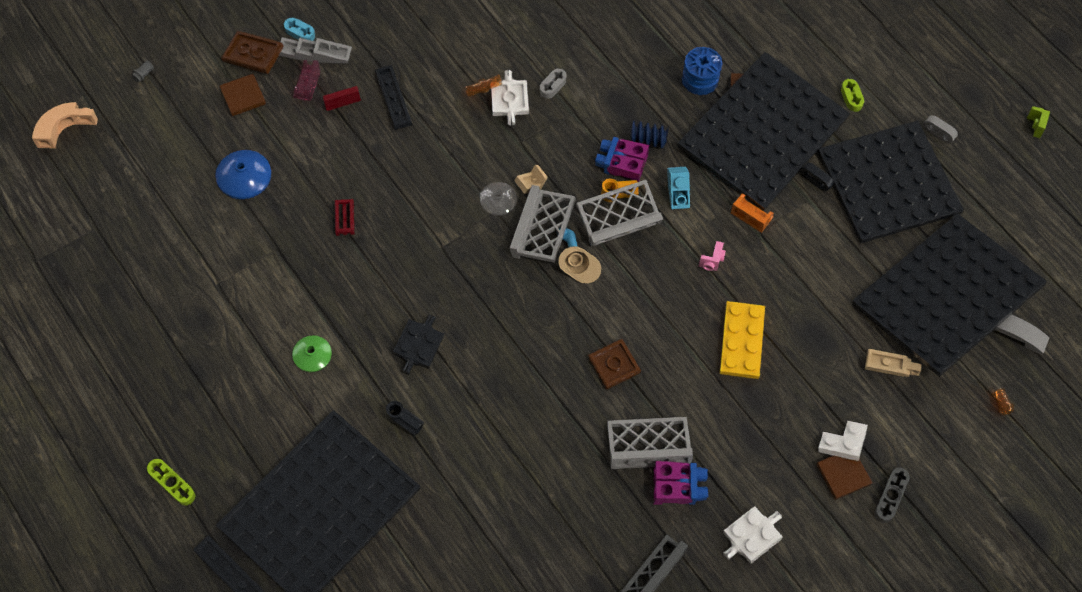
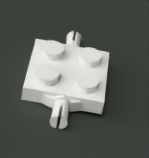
M506 70L504 72L505 80L491 82L493 116H508V125H511V119L512 125H515V115L529 114L527 80H513L512 71L509 70L508 76V71Z
M754 506L732 523L723 532L732 545L723 552L724 556L729 560L736 553H739L751 564L782 540V535L774 528L773 524L782 518L780 514L778 515L779 512L776 511L767 518Z

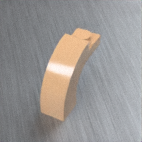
M76 102L61 104L47 111L38 120L32 139L37 148H56L58 136L65 128L76 124L97 125L98 118L93 109H79Z

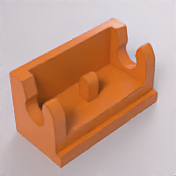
M742 193L736 202L733 203L731 214L762 233L773 219L772 215L774 213L771 211L768 214L745 200L746 195Z

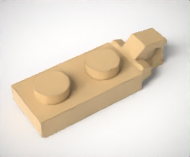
M868 349L865 369L909 377V375L919 376L922 364L911 362V359L907 358L908 356Z

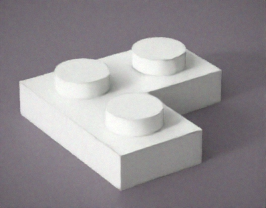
M847 421L843 436L823 432L818 452L859 461L867 432V425Z

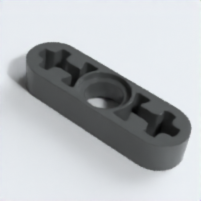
M896 468L892 471L877 504L874 514L881 523L890 522L897 511L910 479L909 473L904 468ZM900 474L902 475L901 479L903 480H901L898 486L894 485L897 480L896 476ZM887 491H895L897 494V499H889L887 497ZM886 504H888L890 506L887 510L886 517L882 516V511L886 507Z

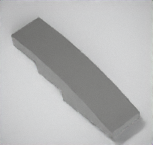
M282 37L281 42L284 47L279 56L311 62L348 63L352 47L319 38L315 42L303 38L295 41Z

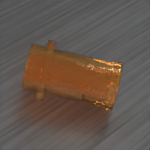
M1004 388L992 393L999 406L1000 413L1007 415L1014 411V404L1010 403Z

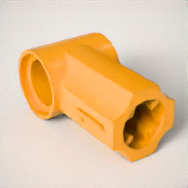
M611 178L606 179L602 183L601 194L610 192L607 191L608 189L616 190L637 183V180L616 181ZM638 187L634 191L636 195H639ZM622 192L618 194L617 198H629L630 195ZM604 198V200L607 202H613L607 198Z

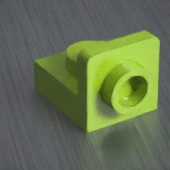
M1033 106L1027 119L1034 121L1032 126L1035 129L1033 136L1040 138L1046 128L1050 111Z

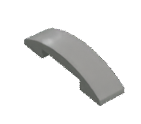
M1014 315L1009 316L994 329L1025 343V348L1041 355L1044 353L1049 337L1044 332Z

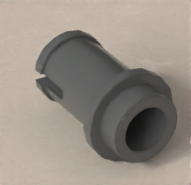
M146 60L137 70L132 71L131 77L138 83L140 81L143 82L144 77L154 70V67Z

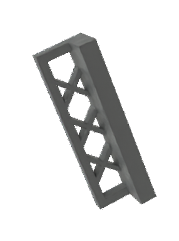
M666 535L621 592H654L685 554L688 545L683 541L678 544ZM668 542L675 549L670 555H663V546ZM661 559L662 566L657 571H651V561ZM649 575V582L646 586L638 587L637 579L639 576Z

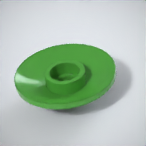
M319 336L302 338L296 343L292 353L296 366L306 372H316L323 369L329 363L332 355L329 343ZM314 349V352L308 353V350Z

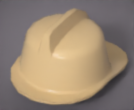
M580 247L566 248L559 256L560 268L581 283L594 282L601 274L600 262Z

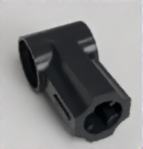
M391 401L386 407L388 421L398 425L415 437L421 431L424 421L405 409L401 402ZM392 410L400 411L398 415H392L390 412Z

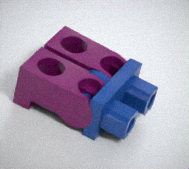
M613 137L612 141L602 140L600 151L608 154L607 156L597 154L595 165L604 168L605 174L610 173L615 176H623L632 179V181L637 180L639 182L648 157L649 145L623 139L619 140L617 137Z
M656 461L654 465V505H662L663 503H689L695 505L696 501L707 500L708 488L697 487V481H707V469L697 467V463Z

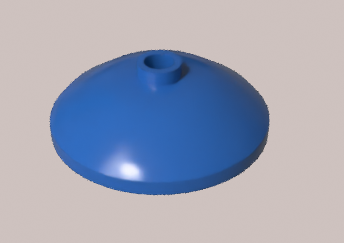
M239 150L227 155L219 163L216 170L218 187L224 194L235 199H248L257 196L266 189L271 180L269 162L263 155L252 150Z

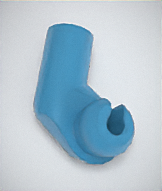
M566 228L562 240L567 242L568 248L578 247L575 233Z

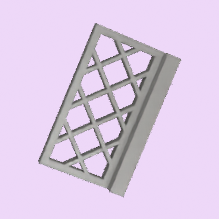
M647 180L576 203L591 247L660 224L663 220L661 212H658ZM637 187H644L646 192L644 198L634 194ZM624 192L630 195L626 204L617 200L619 193ZM632 197L642 201L639 209L628 205ZM607 198L613 201L609 210L599 205L602 199ZM614 203L624 207L621 215L611 211ZM643 203L651 205L653 212L646 214L640 211ZM590 204L595 207L592 216L584 212L583 205ZM597 208L607 212L604 221L594 217ZM627 208L636 212L634 219L629 220L623 217ZM609 214L619 218L616 225L612 226L606 223ZM592 220L602 224L599 231L592 233L590 228Z
M532 185L510 245L512 257L520 259V256L555 263L576 200L575 196L540 190L539 186ZM543 196L552 199V202L543 205L541 201ZM563 200L570 201L569 205L562 209L558 205ZM556 205L559 211L549 215L546 209ZM544 211L547 217L538 221L536 215ZM562 215L564 220L556 225L553 218ZM550 221L553 227L544 231L541 225ZM539 227L542 233L532 237L530 234L531 230ZM556 230L558 237L550 240L547 235ZM545 236L548 242L539 247L535 241ZM531 243L536 247L532 251H525V247ZM550 246L552 247L553 252L551 256L542 253V250Z
M687 417L607 421L611 469L654 467L656 461L692 463L693 452L690 445ZM683 423V429L680 433L671 428L674 424ZM654 425H661L664 430L658 434L651 428ZM634 426H641L645 430L638 435L631 429ZM612 427H621L625 431L618 436L612 431ZM667 431L676 436L671 442L662 437ZM647 432L656 437L651 443L642 438ZM627 433L636 438L631 444L622 439ZM680 439L686 444V448L678 449L673 444ZM660 440L666 447L658 450L653 445ZM640 441L646 448L638 451L634 448V445ZM618 442L626 447L624 451H614V447Z

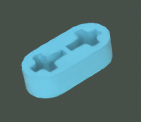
M289 18L284 22V28L288 35L298 40L299 38L311 41L315 39V32L312 26L296 18Z

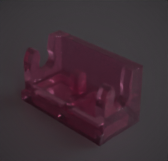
M306 59L303 61V69L297 86L294 88V98L311 101L321 72L318 60H313L312 65H309Z

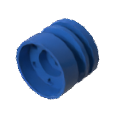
M697 47L690 50L686 55L682 74L684 87L697 95H706L713 92L718 86L722 68L720 55L715 50L707 47Z

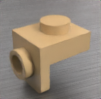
M535 165L530 173L519 175L514 181L522 192L527 194L530 192L532 185L539 186L541 190L547 180V175L539 165Z

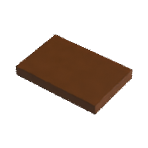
M237 30L221 59L226 63L268 74L284 45L282 42Z

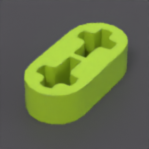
M853 79L845 80L841 87L845 103L849 110L853 112L860 111L864 104V97L859 85Z

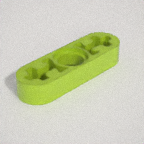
M154 459L149 462L147 471L150 476L178 503L189 505L194 501L195 492L164 461ZM155 466L161 468L164 473L163 476L154 470ZM171 477L176 478L177 482L174 486H166L167 479ZM179 488H181L185 493H188L189 497L182 498V495L178 491Z

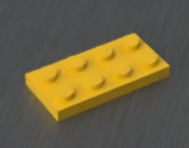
M727 301L720 374L759 379L765 306Z

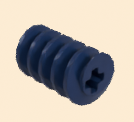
M633 120L630 138L633 142H636L638 139L639 143L642 144L645 140L646 145H650L653 142L654 147L660 143L661 148H664L667 142L669 126L664 131L663 125L658 130L656 124L652 128H650L649 123H646L645 127H643L642 122L635 126V121Z

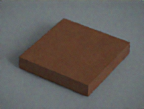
M254 74L219 85L232 116L266 104Z
M623 339L588 355L589 361L606 390L641 373V369Z
M832 456L816 464L835 500L872 484L860 459L856 461Z

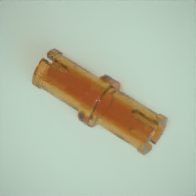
M500 75L488 79H480L477 83L467 85L465 87L466 93L469 97L481 92L486 93L489 89L502 86V79Z

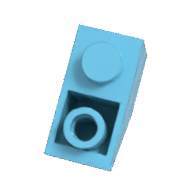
M686 167L667 168L671 209L690 208L688 169Z

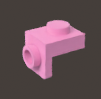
M716 241L713 257L701 255L699 267L708 271H717L719 261L723 262L726 252L722 250L724 243Z

